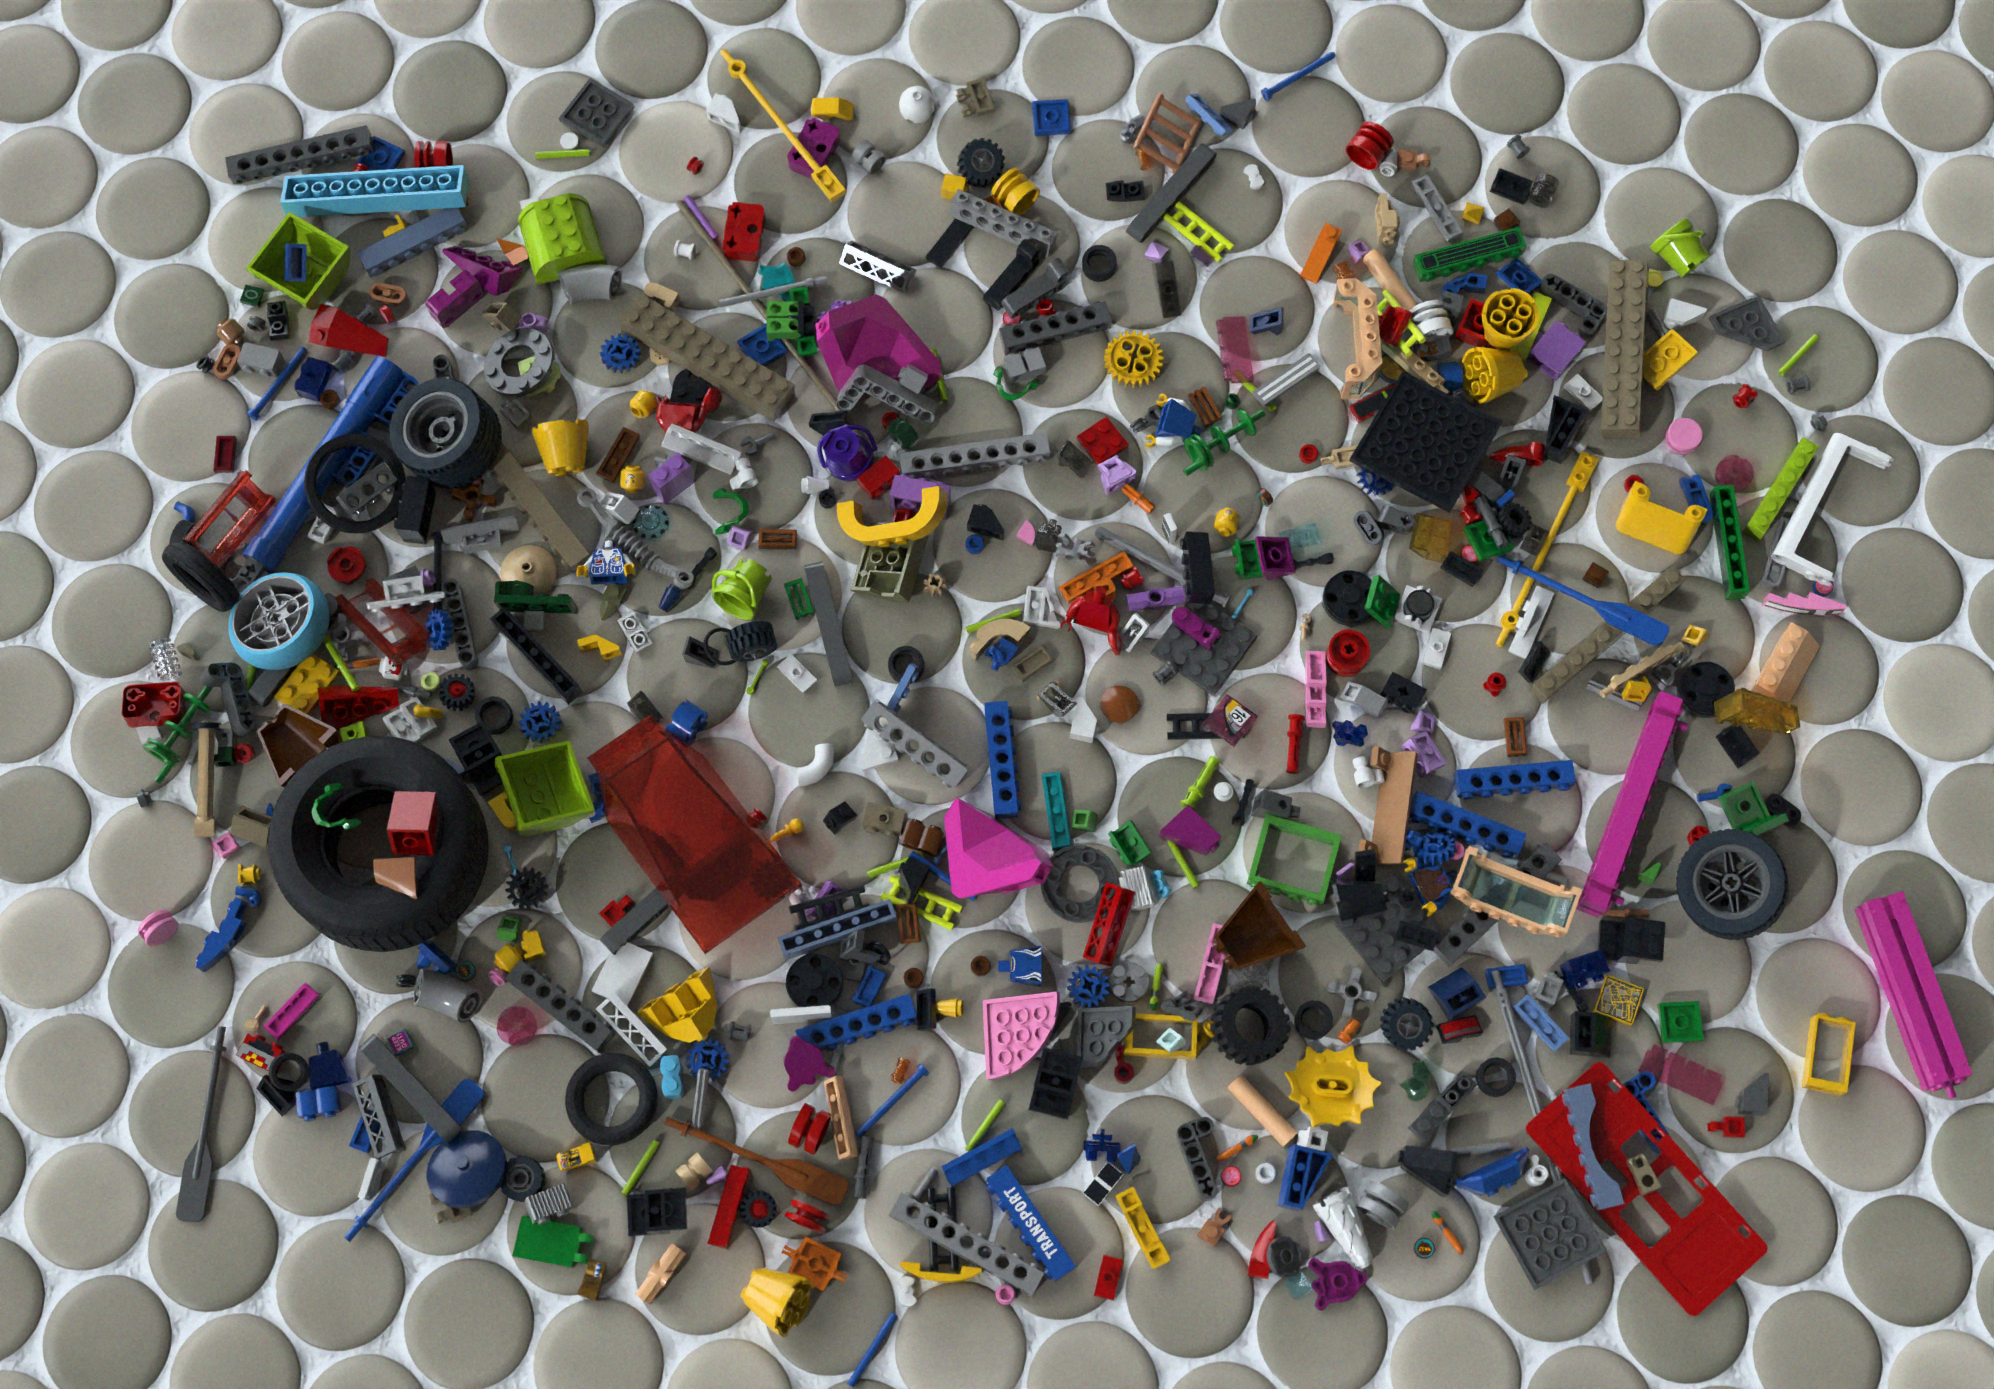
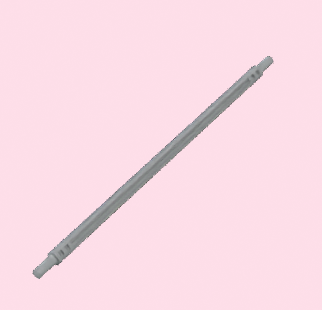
M1499 970L1492 971L1494 983H1496L1497 991L1495 993L1502 1011L1530 1107L1535 1117L1543 1110L1512 1010L1507 988L1504 989ZM1545 1154L1553 1182L1556 1183L1564 1179L1562 1172ZM1590 1261L1581 1265L1586 1285L1594 1283L1588 1264Z

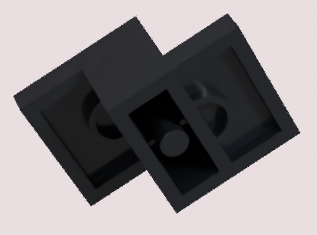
M483 721L448 739L480 796L503 784L501 776L495 768L496 757L503 755Z
M1625 917L1621 922L1600 920L1597 960L1637 964L1641 960L1662 962L1665 922Z
M1044 1047L1034 1083L1029 1111L1068 1120L1083 1057Z
M686 1188L644 1190V1194L627 1195L628 1236L670 1234V1231L687 1230Z

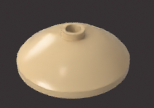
M535 545L521 546L512 550L505 557L500 570L501 581L518 580L534 586L533 596H538L539 593H547L555 584L557 565L553 556L546 549ZM525 566H530L528 570H524Z

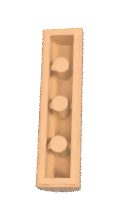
M1377 248L1364 256L1362 261L1383 290L1388 289L1403 309L1409 311L1418 305Z
M1242 1074L1228 1086L1227 1089L1282 1147L1298 1134Z
M835 1076L825 1080L824 1086L829 1112L832 1114L831 1123L838 1159L842 1160L858 1156V1149L844 1077Z

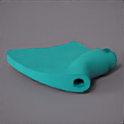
M784 262L778 266L760 265L758 273L764 275L762 290L795 283L791 270ZM790 292L778 294L784 301H791Z

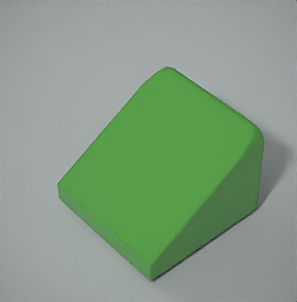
M1074 810L1071 828L1095 832L1097 813L1092 810Z
M1656 863L1640 874L1637 879L1649 885L1652 884L1658 875L1661 863Z
M502 916L497 928V938L516 943L522 919Z

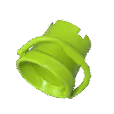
M1688 217L1672 226L1650 246V249L1656 255H1660L1681 278L1688 275L1711 256L1699 239V237L1705 236L1706 231L1703 229L1694 231L1693 224Z
M741 558L733 570L723 569L714 575L712 579V598L728 614L738 619L751 621L759 611L758 605L772 580V576L770 574L767 577L765 575L767 569L751 559H748L745 563L743 562L744 558ZM721 575L725 576L726 579L723 583L717 585L718 577Z

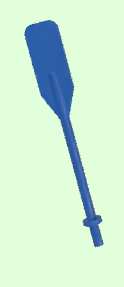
M1502 555L1498 557L1497 562L1512 568L1513 574L1517 575L1520 572L1593 607L1609 625L1651 645H1661L1669 634V627L1666 624L1622 603L1594 600L1523 566V561L1521 560L1515 562Z
M464 1079L441 1106L461 1126L483 1099L484 1091L470 1079ZM428 1123L426 1124L419 1148L361 1217L356 1215L354 1219L357 1222L344 1236L346 1240L351 1242L363 1226L368 1228L369 1224L366 1222L422 1155L444 1141Z

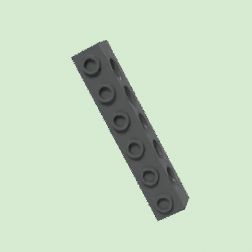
M1097 301L1088 306H1077L1073 310H1061L1049 316L1042 315L1034 320L1026 319L1018 324H1006L999 328V337L1005 355H1009L1028 348H1036L1111 329L1112 320L1106 301ZM1087 316H1093L1094 319H1091V320H1090V319H1087L1086 317H1087ZM1074 320L1077 323L1070 324L1069 321ZM1058 325L1059 328L1054 329L1051 326ZM1039 329L1041 332L1034 333L1033 330ZM1017 334H1022V335H1024V336L1021 337V338H1018V337H1016L1015 335H1017Z
M519 960L505 979L600 1053L614 1036V1033L611 1031L613 1027L604 1020L599 1022L596 1019L597 1015L589 1008L585 1011L580 1007L582 1003L574 996L571 999L566 996L565 993L567 991L557 984L556 987L550 983L552 979L543 972L541 975L535 971L536 967L529 961L524 963L522 960ZM529 977H535V982L532 985H526ZM550 989L549 996L541 997L542 991ZM563 1000L566 1002L564 1008H556L559 1001ZM574 1013H581L578 1021L571 1020ZM595 1024L596 1030L593 1033H587V1027Z

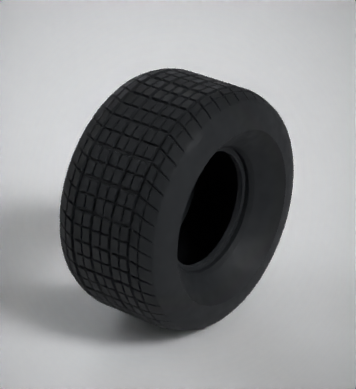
M368 736L344 741L322 751L304 764L285 786L276 803L270 822L268 838L269 858H271L270 864L274 878L278 883L277 885L281 893L284 894L283 896L296 912L331 940H335V942L344 946L347 945L350 948L373 952L397 951L414 947L438 936L455 923L467 910L481 886L486 871L489 849L488 831L482 810L457 771L444 758L429 748L413 741L389 736ZM334 783H340L343 786V790L331 795L322 806L321 812L329 823L338 822L344 818H347V820L353 819L357 814L372 806L392 804L395 791H427L436 793L438 815L434 856L418 855L416 859L418 899H413L387 886L359 885L343 878L337 861V847L344 827L341 825L334 827L318 825L312 816L314 802L325 793L324 788Z

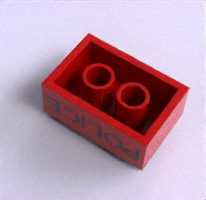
M1470 298L1454 339L1475 347L1498 349L1485 339L1482 322V309L1485 303Z

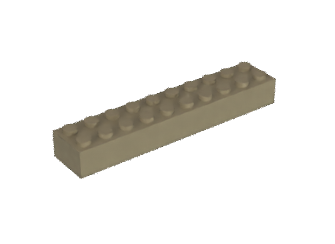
M1647 259L1610 260L1601 419L1603 439L1641 438L1649 280Z
M642 293L620 319L622 332L655 350L682 368L688 369L694 375L703 378L714 387L775 422L795 395V384Z

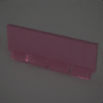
M1245 316L1223 317L1222 320H1217L1216 327L1217 334H1219L1218 341L1221 350L1220 356L1224 381H1231V383L1254 382Z
M1656 1044L1653 1045L1651 1050L1647 1049L1638 1072H1651L1656 1080L1714 1105L1722 1083L1719 1082L1722 1074L1708 1068L1706 1074L1703 1075L1704 1066L1691 1060L1688 1061L1687 1066H1684L1686 1058L1670 1052L1668 1058H1666L1667 1049Z

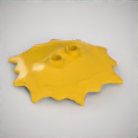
M1353 1045L1339 1052H1334L1327 1048L1322 1053H1317L1310 1046H1307L1305 1057L1303 1060L1297 1061L1296 1069L1284 1072L1292 1088L1289 1099L1299 1103L1300 1110L1310 1116L1313 1128L1321 1124L1340 1126L1347 1121L1361 1124V1114L1367 1109L1374 1108L1373 1095L1382 1083L1371 1077L1367 1062H1359L1355 1058Z

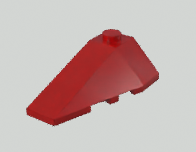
M320 304L311 323L308 342L331 348L386 357L389 338L359 322L357 318L351 317L338 307Z
M350 686L317 688L321 722L334 727L336 730H340V728L347 727L355 722L365 721V718L372 715H379L399 706L398 688L359 686V690L355 692L352 691Z

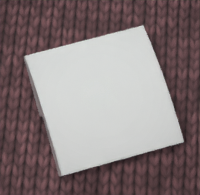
M417 697L401 704L400 709L383 717V722L393 737L417 743L437 728L432 718H418L414 715V706L421 704Z

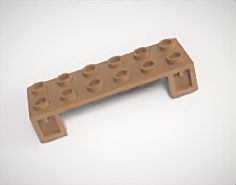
M1373 747L1370 766L1382 770L1385 782L1379 784L1372 842L1366 839L1360 840L1358 851L1374 849L1376 865L1403 863L1418 756L1416 751L1390 753L1381 747Z

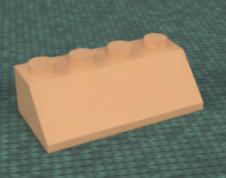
M1790 622L1751 689L1753 693L1784 710L1787 708L1820 648L1809 631Z

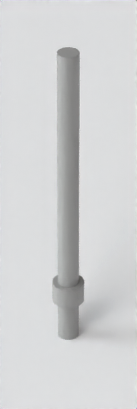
M826 276L815 279L811 277L804 279L802 282L719 300L720 307L730 306L787 293L792 288L807 286L808 289H813L814 286L826 284L828 281Z

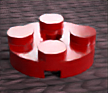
M352 546L335 549L327 559V570L330 576L336 582L351 585L360 579L367 567L362 553ZM350 561V567L343 569L342 563Z

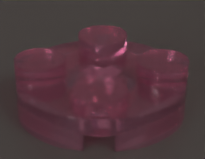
M1729 455L1724 457L1716 466L1715 480L1719 486L1734 485L1735 493L1741 492L1752 482L1754 470L1748 460L1738 458L1739 456ZM1731 470L1738 472L1736 478L1730 475Z
M511 1006L499 1015L497 1023L498 1036L506 1044L513 1047L522 1046L530 1042L538 1030L534 1014L525 1007ZM515 1021L517 1023H522V1025L520 1026L521 1029L519 1031L512 1030V1028L514 1027L513 1023Z

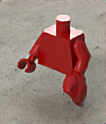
M709 388L702 400L701 407L700 404L671 403L666 395L662 401V398L657 396L656 401L659 405L657 406L656 420L665 434L671 424L695 433L699 431L707 414L714 412L720 406L722 401L721 392L716 388Z
M1097 586L1095 592L1088 590L1086 595H1080L1071 603L1066 614L1067 618L1061 622L1060 627L1062 628L1064 623H1068L1070 627L1067 632H1069L1072 628L1071 621L1073 619V623L1108 633L1111 651L1118 656L1121 653L1123 644L1118 631L1120 614L1116 605L1113 604V598L1106 595V588Z

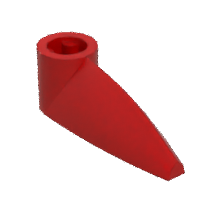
M1532 442L1528 445L1509 446L1490 453L1489 459L1505 462L1509 454L1526 460L1525 465L1541 466L1544 460L1545 445L1539 442Z
M1271 1221L1265 1227L1254 1245L1249 1262L1248 1276L1268 1279L1270 1268L1267 1263L1266 1253L1268 1245L1274 1240L1276 1222Z

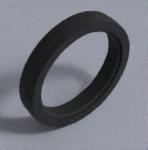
M362 434L342 435L324 443L311 457L304 477L306 498L316 516L325 524L338 531L353 534L374 531L391 521L399 511L398 503L403 497L402 484L406 482L403 466L392 449L380 440ZM345 447H362L375 452L387 463L397 481L394 483L396 487L394 488L391 502L381 514L365 521H349L334 515L325 507L317 491L316 479L321 463L334 451Z

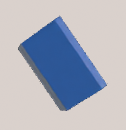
M1518 258L1508 263L1496 273L1511 288L1520 289L1529 295L1543 281Z

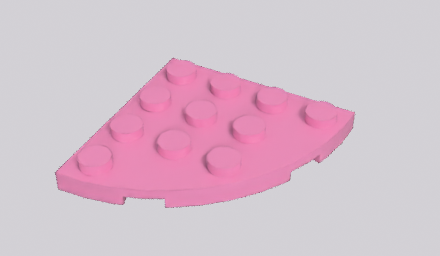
M1059 992L983 1000L987 1080L1003 1078L1019 1071L1041 1052L1048 1042L1057 1021L1060 1005Z

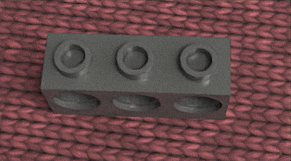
M382 462L340 493L336 499L350 516L354 513L359 515L366 509L364 507L369 502L374 504L381 498L379 495L382 492L388 493L396 487L394 483L397 481V478L385 463ZM384 475L388 482L386 484L380 483L378 476ZM363 487H370L373 490V494H365ZM348 498H355L358 505L351 506L348 503Z

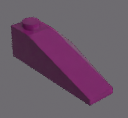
M457 246L443 249V253L462 271L468 270L480 282L481 288L489 291L491 295L499 296L502 293L508 292L523 271L522 267L518 265L513 266L511 262L502 260L501 263L492 260L493 257L476 256V252Z

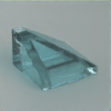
M1303 1272L1284 1281L1293 1300L1313 1290Z

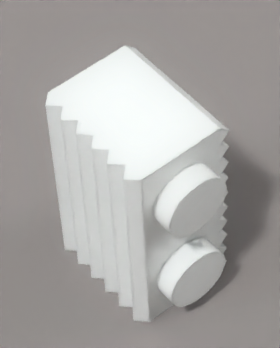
M1145 867L1121 871V877L1119 878L1120 887L1135 891L1130 912L1153 907L1154 902Z

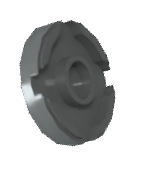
M1281 1236L1272 1240L1268 1245L1266 1253L1267 1263L1275 1275L1281 1278H1289L1299 1273L1300 1266L1303 1265V1252L1297 1242H1294L1289 1236Z

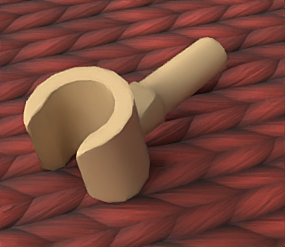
M263 1005L254 1020H246V1030H258L259 1021L267 1009L266 1006Z

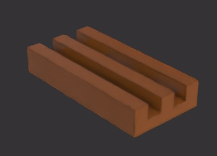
M1205 386L1194 393L1188 394L1189 400L1205 427L1222 419ZM1201 394H1203V396L1205 397L1206 401L1208 402L1210 408L1212 409L1214 415L1216 416L1215 418H1214L1213 414L1211 413L1210 409L1208 408V406H1207L1206 402L1204 401L1203 397L1201 396ZM1195 397H1197V398L1199 399L1201 405L1203 406V408H1204V410L1206 411L1208 417L1210 418L1209 421L1206 419V417H1205L1204 413L1202 412L1200 406L1198 405L1197 401L1195 400Z
M759 529L758 548L796 550L797 530ZM763 535H792V538L763 537ZM762 542H792V543H762Z
M1524 717L1504 718L1507 757L1511 755L1526 756L1527 746ZM1509 722L1512 725L1514 751L1511 748ZM1516 722H1519L1522 750L1518 749Z
M917 903L897 905L901 944L921 942ZM909 907H912V908H913V918H914L915 937H916V938H914V939H913V936H912L911 917H910V908H909ZM902 908H905L908 939H905Z

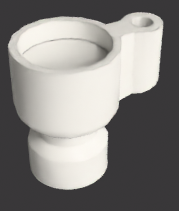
M749 458L738 459L735 462L736 468L739 471L738 475L730 479L733 492H737L742 488H752L758 484L754 469L750 468Z
M1366 756L1353 759L1354 768L1357 770L1354 773V778L1358 788H1366L1385 782L1381 769L1368 768L1369 762Z
M1537 1155L1529 1158L1531 1167L1525 1173V1180L1532 1187L1542 1185L1548 1177V1171L1544 1166L1539 1165V1157Z

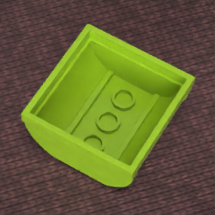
M567 193L530 203L520 212L518 223L537 285L559 280L558 272L568 268L592 264L607 265L589 203L583 196Z
M288 212L246 267V270L255 278L261 279L301 303L304 307L315 310L319 308L320 304H324L345 277L350 264V248L298 216ZM285 244L307 245L306 282L284 281Z
M570 740L496 757L495 768L501 776L520 835L533 836L566 828L583 820L595 811Z

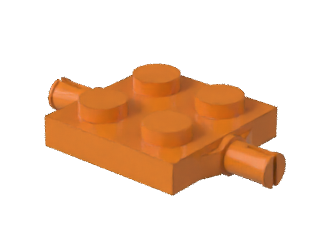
M806 1236L801 1246L796 1250L786 1245L784 1246L785 1250H782V1254L792 1258V1265L788 1273L811 1280L814 1287L825 1292L828 1283L833 1278L844 1283V1278L848 1276L837 1270L838 1262L842 1256L841 1253Z

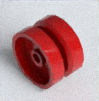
M1351 629L1342 630L1336 633L1329 642L1325 655L1326 664L1338 676L1354 677L1361 673L1366 666L1370 655V644L1360 632Z
M805 1103L793 1123L788 1144L799 1148L805 1141L804 1151L815 1155L825 1137L832 1114L821 1110L815 1117V1107Z

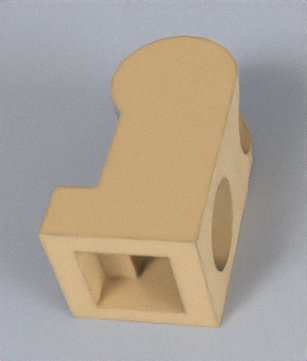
M653 282L648 283L644 288L645 296L674 312L680 301L677 292Z

